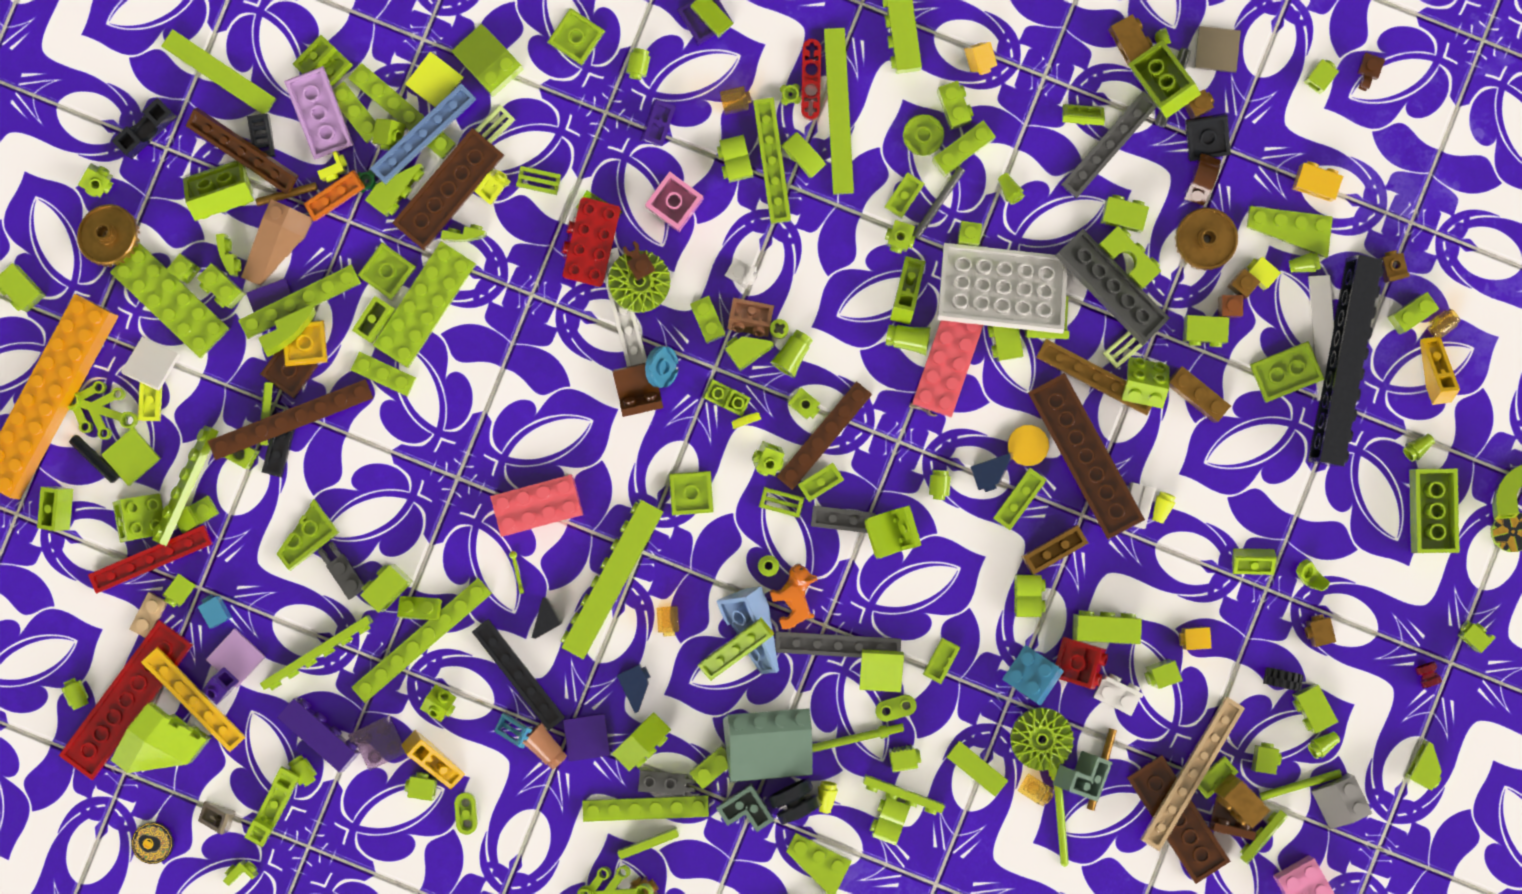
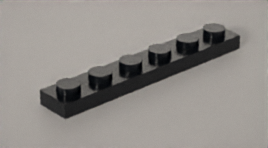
M487 619L472 631L548 731L565 718L564 714L490 619Z

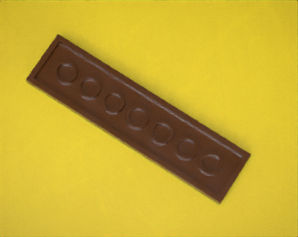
M1063 373L1028 392L1107 539L1109 540L1145 521L1066 374Z

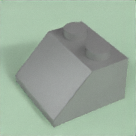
M1350 773L1311 791L1329 829L1354 823L1373 814L1355 776Z

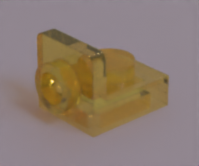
M1028 773L1017 791L1035 803L1044 806L1051 801L1054 788Z

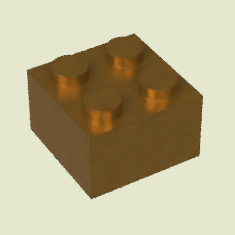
M1232 773L1214 790L1218 795L1216 800L1224 808L1226 807L1229 811L1232 810L1230 814L1243 826L1247 824L1254 828L1271 811L1241 779Z

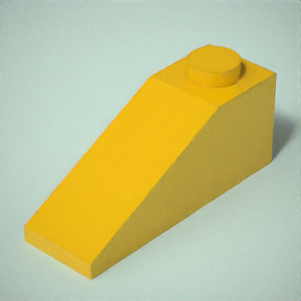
M1441 337L1423 338L1420 340L1425 384L1432 405L1451 403L1460 391L1442 339Z
M414 730L401 744L407 756L449 789H452L465 775L458 766L417 730Z

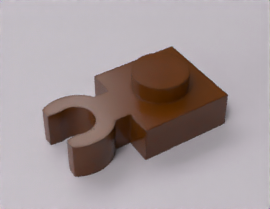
M634 241L632 244L635 250L629 252L625 246L623 247V253L631 258L627 265L636 281L656 270L646 252L641 255L639 254V245Z

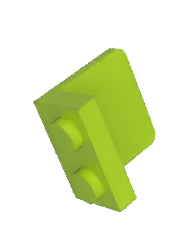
M1130 357L1128 359L1127 381L1122 393V400L1163 409L1169 391V366L1162 362L1148 361L1140 357Z
M910 505L865 519L867 533L874 556L877 559L922 545Z

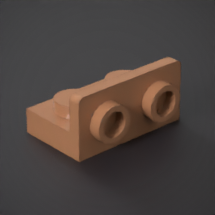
M733 298L728 329L737 333L745 332L758 337H768L774 305Z

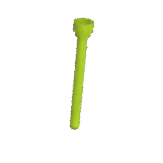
M1057 766V768H1053L1052 770H1048L1049 776L1053 781L1056 777L1059 766ZM1054 785L1060 864L1063 867H1067L1069 859L1063 789Z

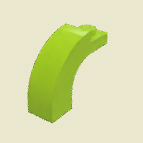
M1522 465L1510 471L1498 485L1492 502L1494 520L1515 518L1519 514L1517 494L1522 487Z

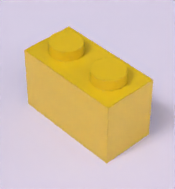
M1307 161V163L1301 164L1292 189L1329 202L1336 200L1344 176L1339 175V171L1327 168L1324 170L1318 168L1319 165L1314 162Z

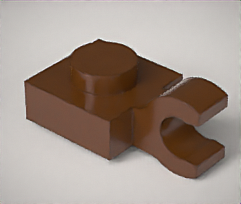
M1364 53L1357 72L1363 75L1358 89L1366 92L1371 86L1372 79H1379L1385 59Z

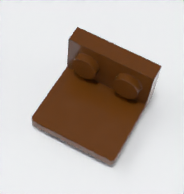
M646 362L612 371L622 417L663 408L659 387L652 386L647 380L645 373Z
M1215 798L1209 828L1215 832L1255 840L1256 832L1252 830L1253 828L1247 824L1243 826L1240 822L1236 821L1230 814L1232 810L1229 811L1226 807L1224 808Z

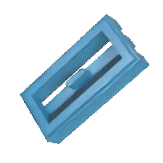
M506 713L502 714L494 732L520 748L525 746L523 741L528 739V736H526L527 732L531 733L532 731L531 728ZM505 719L514 724L515 726L519 727L520 729H522V731L520 732L517 729L510 726L509 724L505 723ZM502 726L519 736L518 739L501 730Z

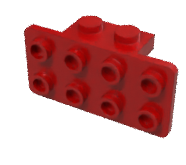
M586 197L580 199L576 217L569 221L566 233H569L568 240L564 241L561 253H564L563 259H566L562 273L563 278L596 287L603 285L621 211L619 206Z

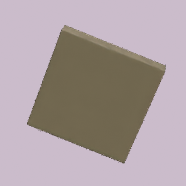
M1199 26L1194 68L1236 73L1241 31Z

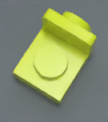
M494 169L485 176L474 192L491 205L511 181L507 179L505 173Z

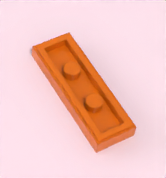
M352 170L303 203L313 221H318L366 187L357 172Z

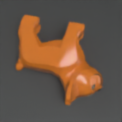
M795 564L790 568L788 581L780 590H770L773 602L785 601L792 610L788 617L779 618L782 629L793 628L806 619L814 618V614L810 612L805 591L811 583L818 579L816 575H812L801 564Z

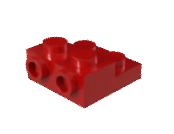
M1063 637L1055 663L1064 671L1059 679L1089 689H1095L1096 686H1100L1102 674L1099 673L1101 667L1105 666L1108 661V654H1105L1106 649Z

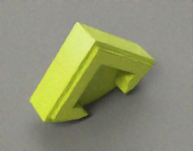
M755 412L733 420L731 423L733 429L761 420L759 413Z

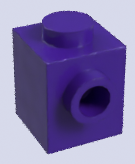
M223 667L209 680L202 689V692L217 705L231 693L239 680Z

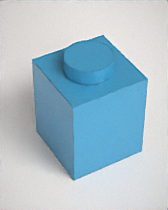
M213 595L202 599L203 604L198 606L209 628H215L232 618L221 596L213 597Z

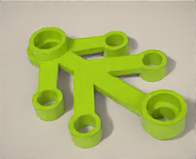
M96 381L91 387L75 393L76 403L67 407L74 412L79 423V430L83 433H90L93 430V424L86 420L82 408L89 410L100 439L108 440L112 436L111 429L105 426L101 415L118 420L124 428L132 429L136 427L138 417L135 413L128 411L121 413L103 407L114 400H123L126 396L124 389L114 388L111 393L93 402L85 400L95 393L103 394L106 392L107 385L104 382ZM99 384L102 385V389L100 391L97 390V386ZM118 390H120L121 396L119 398L116 397V392ZM129 417L133 418V422L131 424L128 423ZM85 423L89 426L86 431L83 428ZM104 430L107 431L106 437H103L102 432Z
M622 865L616 870V875L605 890L597 891L602 881L611 876L610 868L604 866L597 871V876L592 883L582 886L577 894H586V892L589 894H645L643 892L644 888L647 889L648 894H653V888L649 884L643 883L637 888L616 889L621 881L631 873L627 865ZM621 869L626 871V875L621 873ZM602 870L606 872V877L602 875Z

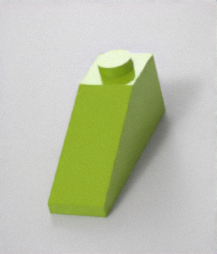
M905 257L890 320L910 325L926 261Z

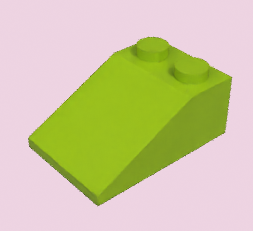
M482 23L451 51L492 97L498 94L524 70L514 56Z

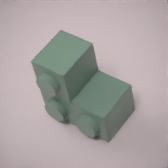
M1081 751L1075 770L1060 765L1053 785L1098 802L1112 762Z
M752 783L716 806L717 811L727 826L746 815L756 832L774 821L772 813Z

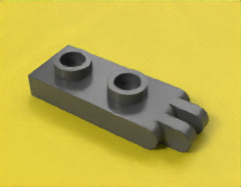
M640 770L638 791L686 796L687 792H695V787H687V783L696 784V781L688 778V774Z

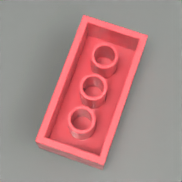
M572 474L490 496L501 537L584 515Z

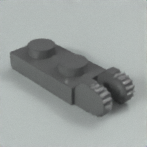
M332 541L329 543V547L337 556L336 559L331 561L326 551L322 548L318 550V553L327 564V569L348 600H351L363 591L362 587L365 584L345 554H342L337 545Z

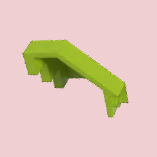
M151 702L144 707L128 727L111 761L126 773L187 765L194 761L211 737L196 725L190 727L177 715H168L155 703Z

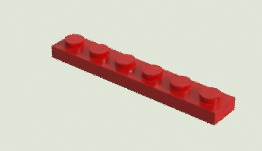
M202 525L170 539L167 546L158 544L90 573L88 577L95 593L98 594L213 545L206 526Z

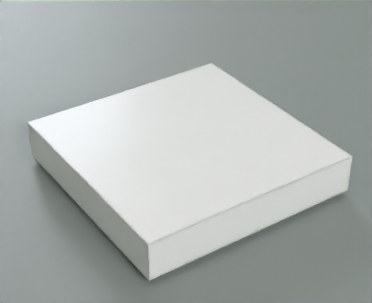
M141 337L121 372L123 375L159 391L180 355L175 351Z

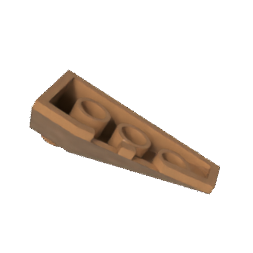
M271 199L260 223L241 278L261 286L278 268L279 264L292 253L291 251L305 239L313 219Z

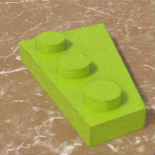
M313 499L305 515H302L298 525L289 534L276 554L285 567L291 571L340 532L318 502Z
M796 832L786 850L828 894H836L852 860Z

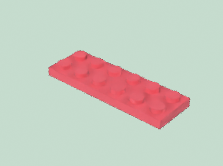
M940 321L912 402L913 405L950 418L952 417L983 325Z

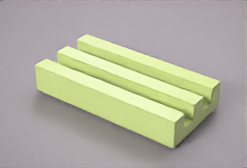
M501 105L475 129L479 133L502 112L503 115L482 134L486 138L504 119L508 118L488 139L491 144L515 121Z
M1129 331L1102 353L1113 364L1115 369L1142 347L1139 343L1118 362L1114 360L1136 341L1133 337L1114 355L1111 356L1109 354L1131 335Z

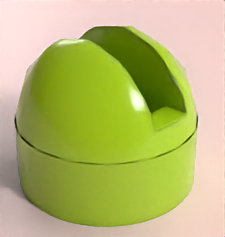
M1166 27L1156 32V43H1159L1161 40L1166 45L1171 43Z

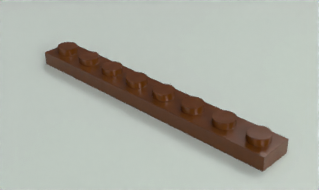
M366 379L208 440V444L215 460H218L371 400L373 396Z

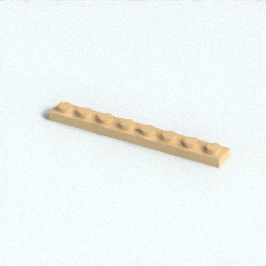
M1229 697L1224 698L1140 838L1141 841L1157 851L1161 850L1245 708Z

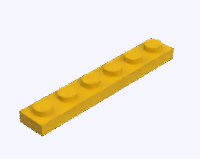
M158 647L141 662L229 752L246 737Z

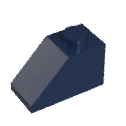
M1012 452L971 466L978 490L984 489L985 492L997 489L996 484L1001 483L1013 458Z
M641 664L617 675L634 713L639 712L649 685L648 679L651 678L647 667L642 668Z

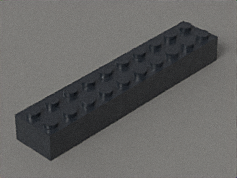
M1356 255L1345 260L1334 319L1333 335L1308 456V462L1341 467L1349 459V451L1347 449L1348 444L1353 438L1352 422L1357 417L1355 407L1356 401H1359L1361 395L1359 385L1365 374V369L1363 368L1364 360L1367 359L1369 353L1367 343L1373 331L1371 322L1376 315L1375 300L1380 294V286L1378 284L1379 279L1384 273L1383 259Z

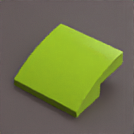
M322 35L292 63L302 74L323 66L332 87L353 67Z

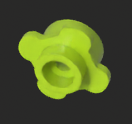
M798 84L782 85L780 87V92L782 93L781 103L783 105H788L789 103L799 104L801 102V97L799 96L800 86Z

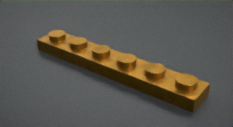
M1045 339L1036 356L1037 359L1146 416L1148 415L1152 406L1122 400L1126 380Z

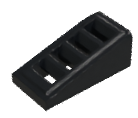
M266 113L247 116L251 143L257 148L269 147L270 150L263 152L270 157H276L270 115ZM264 121L265 125L255 126V122ZM266 130V133L256 135V131ZM259 139H268V142L257 143Z

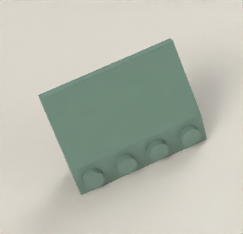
M810 708L731 714L723 719L730 782L813 774Z

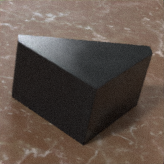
M542 597L531 637L533 639L563 624L547 597Z

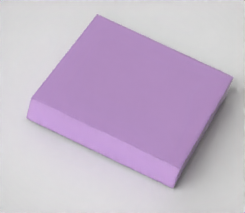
M235 628L206 660L217 671L225 667L239 680L235 686L238 688L266 656Z

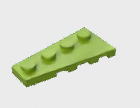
M1250 206L1246 228L1328 258L1333 216Z

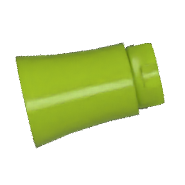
M889 325L886 345H894V348L905 349L926 356L931 327H909L897 325L896 327Z
M796 329L793 336L789 337L786 344L770 363L784 374L795 378L798 368L810 349L809 346L813 340L804 332Z

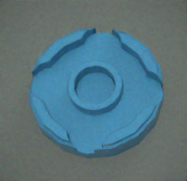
M664 346L655 347L647 357L645 373L648 382L654 387H669L678 374V369H676L678 358L672 348Z

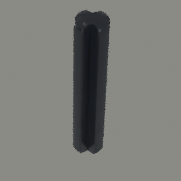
M74 435L70 439L69 443L110 483H115L120 478L116 471L79 435Z

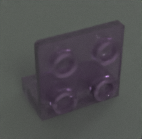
M390 715L348 735L351 743L355 741L368 770H373L406 754L401 746L403 742Z

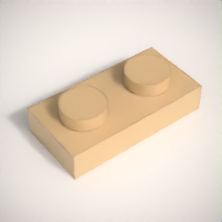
M148 592L129 630L146 638L167 606L164 599Z

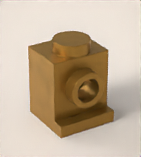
M1397 250L1384 253L1385 257L1380 258L1383 259L1384 283L1410 277L1404 253L1398 254ZM1394 261L1397 262V269L1392 266Z

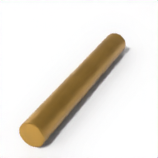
M316 182L295 187L289 194L281 191L256 198L255 201L257 206L269 204L271 199L280 201L316 191L318 187Z

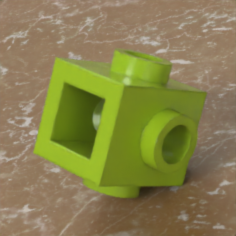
M90 163L78 185L84 188L87 194L93 197H101L104 192L108 194L114 183L110 182L113 175L110 174L107 168Z
M895 220L892 229L888 228L885 240H888L887 246L890 247V251L902 254V251L907 252L908 247L912 248L916 236L912 235L915 226ZM897 236H902L903 240H898Z
M762 440L759 450L756 449L752 457L756 471L764 476H768V474L775 476L777 470L780 471L783 466L785 453L782 447Z
M435 684L426 696L420 709L429 714L430 717L442 722L445 716L450 717L456 707L453 704L457 697Z

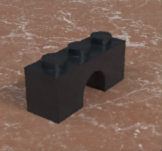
M156 98L142 111L144 116L137 124L132 127H125L112 140L127 157L133 159L177 118L175 113L159 98Z

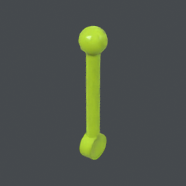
M511 551L509 557L513 561L519 593L523 594L524 589L516 560L517 553Z

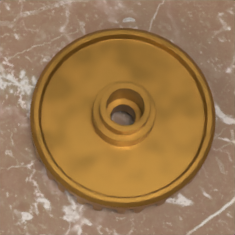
M105 204L92 209L84 216L78 227L77 243L81 253L98 266L112 267V264L120 265V262L125 263L123 259L126 257L131 258L130 253L135 254L133 248L135 246L138 247L136 242H140V239L137 237L140 234L138 230L140 227L136 224L137 220L126 209L114 204Z
M1199 208L1190 212L1181 220L1175 231L1176 236L1174 239H1176L1175 247H1177V253L1179 252L1180 258L1185 260L1184 263L1190 264L1192 268L1195 267L1197 270H1213L1223 266L1233 257L1237 249L1238 232L1234 222L1227 214L1215 208ZM1204 235L1210 238L1208 243L1204 241Z

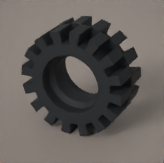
M1266 667L1263 684L1301 691L1304 675Z

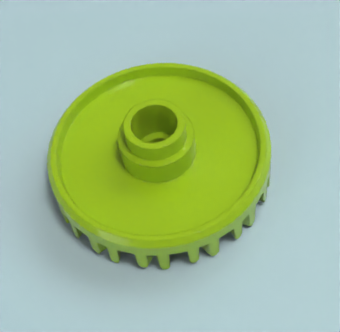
M647 250L638 252L640 255L646 252L656 271L642 278L643 284L638 285L636 283V279L627 265L631 258L625 254L614 262L608 275V288L612 298L620 307L630 312L644 313L657 308L667 297L671 286L668 267L659 256Z
M1050 708L1030 709L1020 715L1012 727L1010 734L1012 751L1016 758L1028 768L1036 771L1057 768V766L1063 764L1068 759L1069 754L1072 752L1074 737L1071 725L1060 713ZM1039 736H1045L1046 740L1044 743L1038 741Z

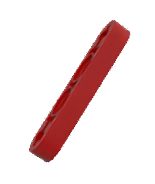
M816 39L806 40L802 48L801 113L806 120L811 121L815 120L820 113L821 44ZM810 44H814V47L818 48V50H814V58H818V61L814 59L805 60V57L810 58V51L806 50ZM808 64L816 65L817 72L814 75H809L806 72L805 68ZM810 84L817 88L816 94L811 96L805 92L806 86ZM804 99H817V102L813 101V109H816L817 112H813L812 116L805 112V109L809 107V101L804 102Z

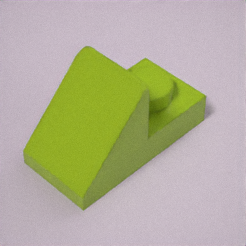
M206 496L191 506L184 507L177 526L182 534L220 513L210 496Z

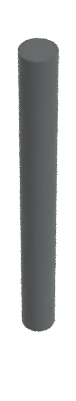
M958 166L912 234L916 236V239L919 240L964 174L965 170Z

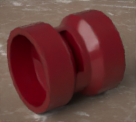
M1435 661L1415 668L1416 673L1422 676L1420 681L1422 688L1432 687L1442 682L1441 676L1435 672L1437 669Z

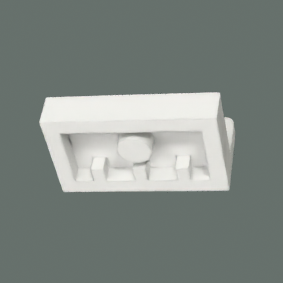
M1111 673L1109 677L1103 675L1101 684L1097 687L1093 698L1132 716L1140 697L1142 698L1144 695L1139 692L1141 688L1131 683L1126 686L1120 683L1121 678Z

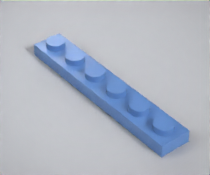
M460 84L381 157L370 170L386 185L475 102L476 98Z

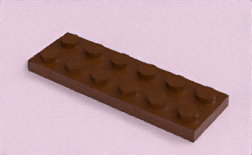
M472 128L392 224L425 251L470 198L485 176L497 166L505 155Z
M1159 755L1126 778L1153 818L1177 777L1163 755ZM1190 800L1168 836L1167 841L1193 882L1197 884L1231 861L1192 800Z

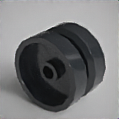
M809 777L792 783L768 797L773 808L785 806L777 813L781 825L798 820L822 805L817 794L805 796L814 788Z

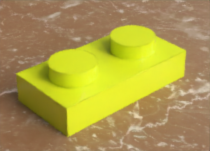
M140 382L138 420L161 421L162 387L158 391Z

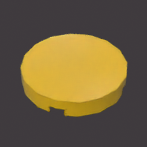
M1023 425L1016 428L1010 434L1007 442L1008 453L1012 452V459L1017 464L1023 466H1034L1042 462L1049 450V440L1045 432L1033 425Z

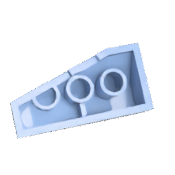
M761 586L746 588L716 601L727 625H732L737 635L759 618H762L772 630L769 605ZM772 636L748 654L761 674L779 671L774 636Z

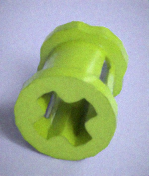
M782 319L774 320L770 326L771 335L778 339H783L787 336L789 331L787 322ZM777 324H778L779 326H782V325H783V326H784V328H783V332H784V333H783V334H781L780 332L775 333V332H774V331L776 330L775 325H777Z

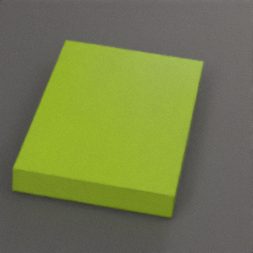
M1309 341L1249 364L1265 403L1324 380Z

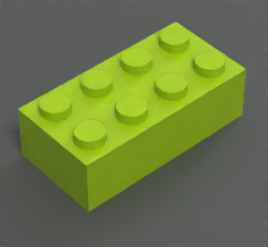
M1458 469L1409 470L1411 553H1460Z

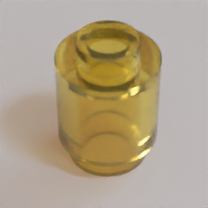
M1450 308L1449 310L1442 311L1428 322V330L1433 337L1443 338L1455 329L1461 320L1457 313Z

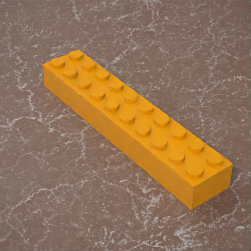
M73 295L0 431V493L9 498L21 499L69 408L67 407L71 406L75 399L74 394L82 386L119 317L118 315L80 295Z

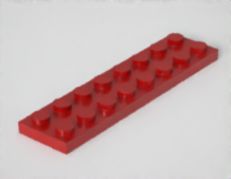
M158 620L58 756L85 776L94 780L116 751L128 727L144 707L153 701L164 686L141 662L158 647L178 667L194 644L162 620Z

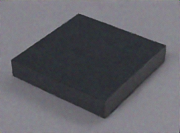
M1226 113L1185 120L1187 152L1190 162L1197 161L1201 153L1214 158L1231 155L1228 116Z

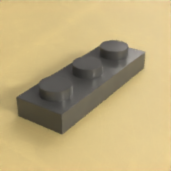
M813 506L811 526L867 533L865 519L875 516L876 513Z

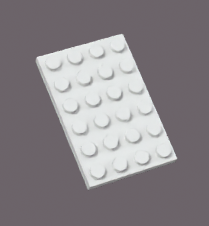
M944 243L937 320L1063 334L1068 269L1055 255Z

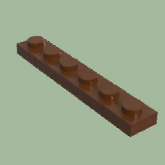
M198 107L193 109L186 127L285 194L291 193L299 175Z
M856 381L778 474L777 478L793 490L873 394Z

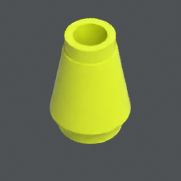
M1160 491L1159 495H1156L1152 520L1164 524V521L1176 504L1174 502L1176 497Z
M821 781L820 786H818V797L822 803L819 807V812L831 813L838 792L835 782Z

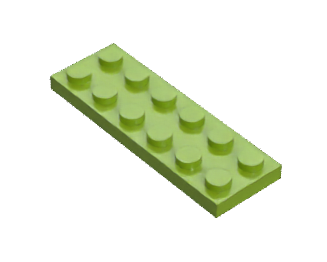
M440 241L373 346L409 368L475 268L476 263Z
M138 243V247L135 246L133 248L135 254L130 253L131 258L126 257L123 259L125 263L120 262V265H116L110 273L188 348L202 359L230 328L179 279L166 270L167 268L141 243Z

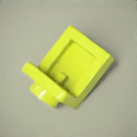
M337 151L332 152L336 164L317 171L323 182L327 181V183L336 181L339 179V175L347 173L345 169L348 166L343 154L340 155Z

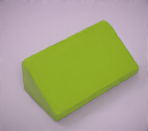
M696 0L690 5V8L718 38L734 25L712 0Z
M1234 548L1232 553V573L1274 575L1277 559L1275 550Z

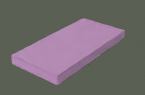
M323 66L284 81L314 160L354 145Z

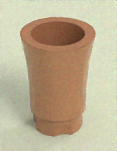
M542 722L532 729L531 733L526 735L528 739L527 741L524 740L523 744L552 770L565 760L567 755L552 738Z

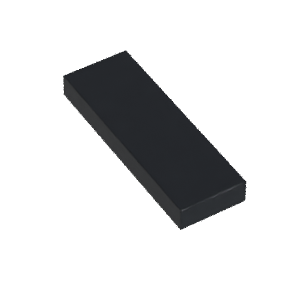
M295 429L270 439L261 473L283 478Z

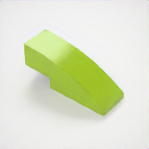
M313 304L274 321L277 329L258 337L267 357L285 348L305 330L316 314Z

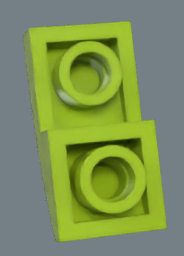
M797 132L781 145L791 160L798 163L808 178H812L826 165L819 154Z
M471 224L470 227L464 226L463 234H460L461 230L448 228V231L442 230L441 239L450 242H469L485 238L487 232L482 230V226Z
M216 234L217 247L223 265L231 276L238 277V272L241 271V260L238 259V256L229 254V251H232L231 239L226 234Z
M711 379L702 397L741 417L751 399L714 379Z

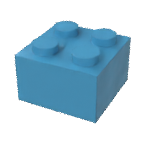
M1025 645L1002 680L1041 706L1064 671Z

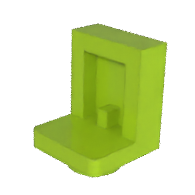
M245 860L241 861L237 866L233 864L224 873L226 877L223 882L229 887L243 872L253 880L259 874L256 871L257 867L252 862H246Z

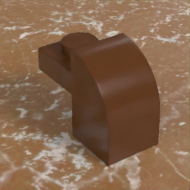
M1201 153L1184 199L1204 206L1216 182L1220 169V159Z

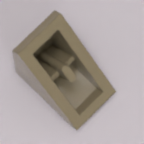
M204 801L198 822L223 835L230 830L236 811Z

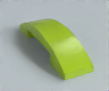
M283 766L280 767L271 784L270 791L244 838L260 847L265 845L297 785L299 775Z

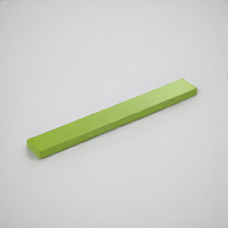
M845 28L824 29L833 195L854 194Z

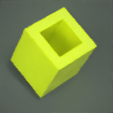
M1260 257L1257 260L1254 258L1246 267L1253 276L1261 281L1258 286L1263 290L1268 289L1281 274L1264 257Z

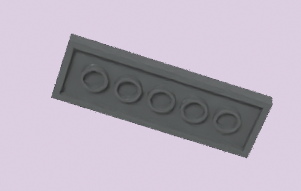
M1084 229L1055 255L1142 346L1170 319Z

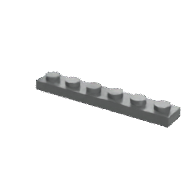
M1145 91L1137 97L1061 184L1076 199L1156 109V104Z
M776 631L775 649L776 653L861 658L862 649L901 652V639Z

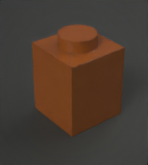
M1221 295L1218 297V317L1240 318L1243 316V295Z

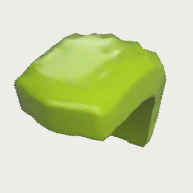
M1305 559L1299 563L1296 573L1303 584L1319 591H1324L1329 587V580L1319 573L1310 560Z

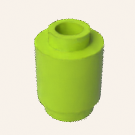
M633 48V51L630 52L626 73L630 74L629 78L641 80L642 77H646L650 61L649 51Z
M932 470L929 495H933L934 500H945V496H950L951 477L949 476V471Z
M771 555L762 557L758 563L759 571L764 576L775 575L779 570L778 560ZM766 562L773 564L771 570L765 569L764 565Z
M75 678L63 682L64 687L61 690L68 705L73 710L89 704L87 700L89 697L81 680L76 681Z
M302 754L288 763L290 767L288 770L300 776L297 782L299 786L304 784L306 787L316 780L314 777L317 775L316 771Z

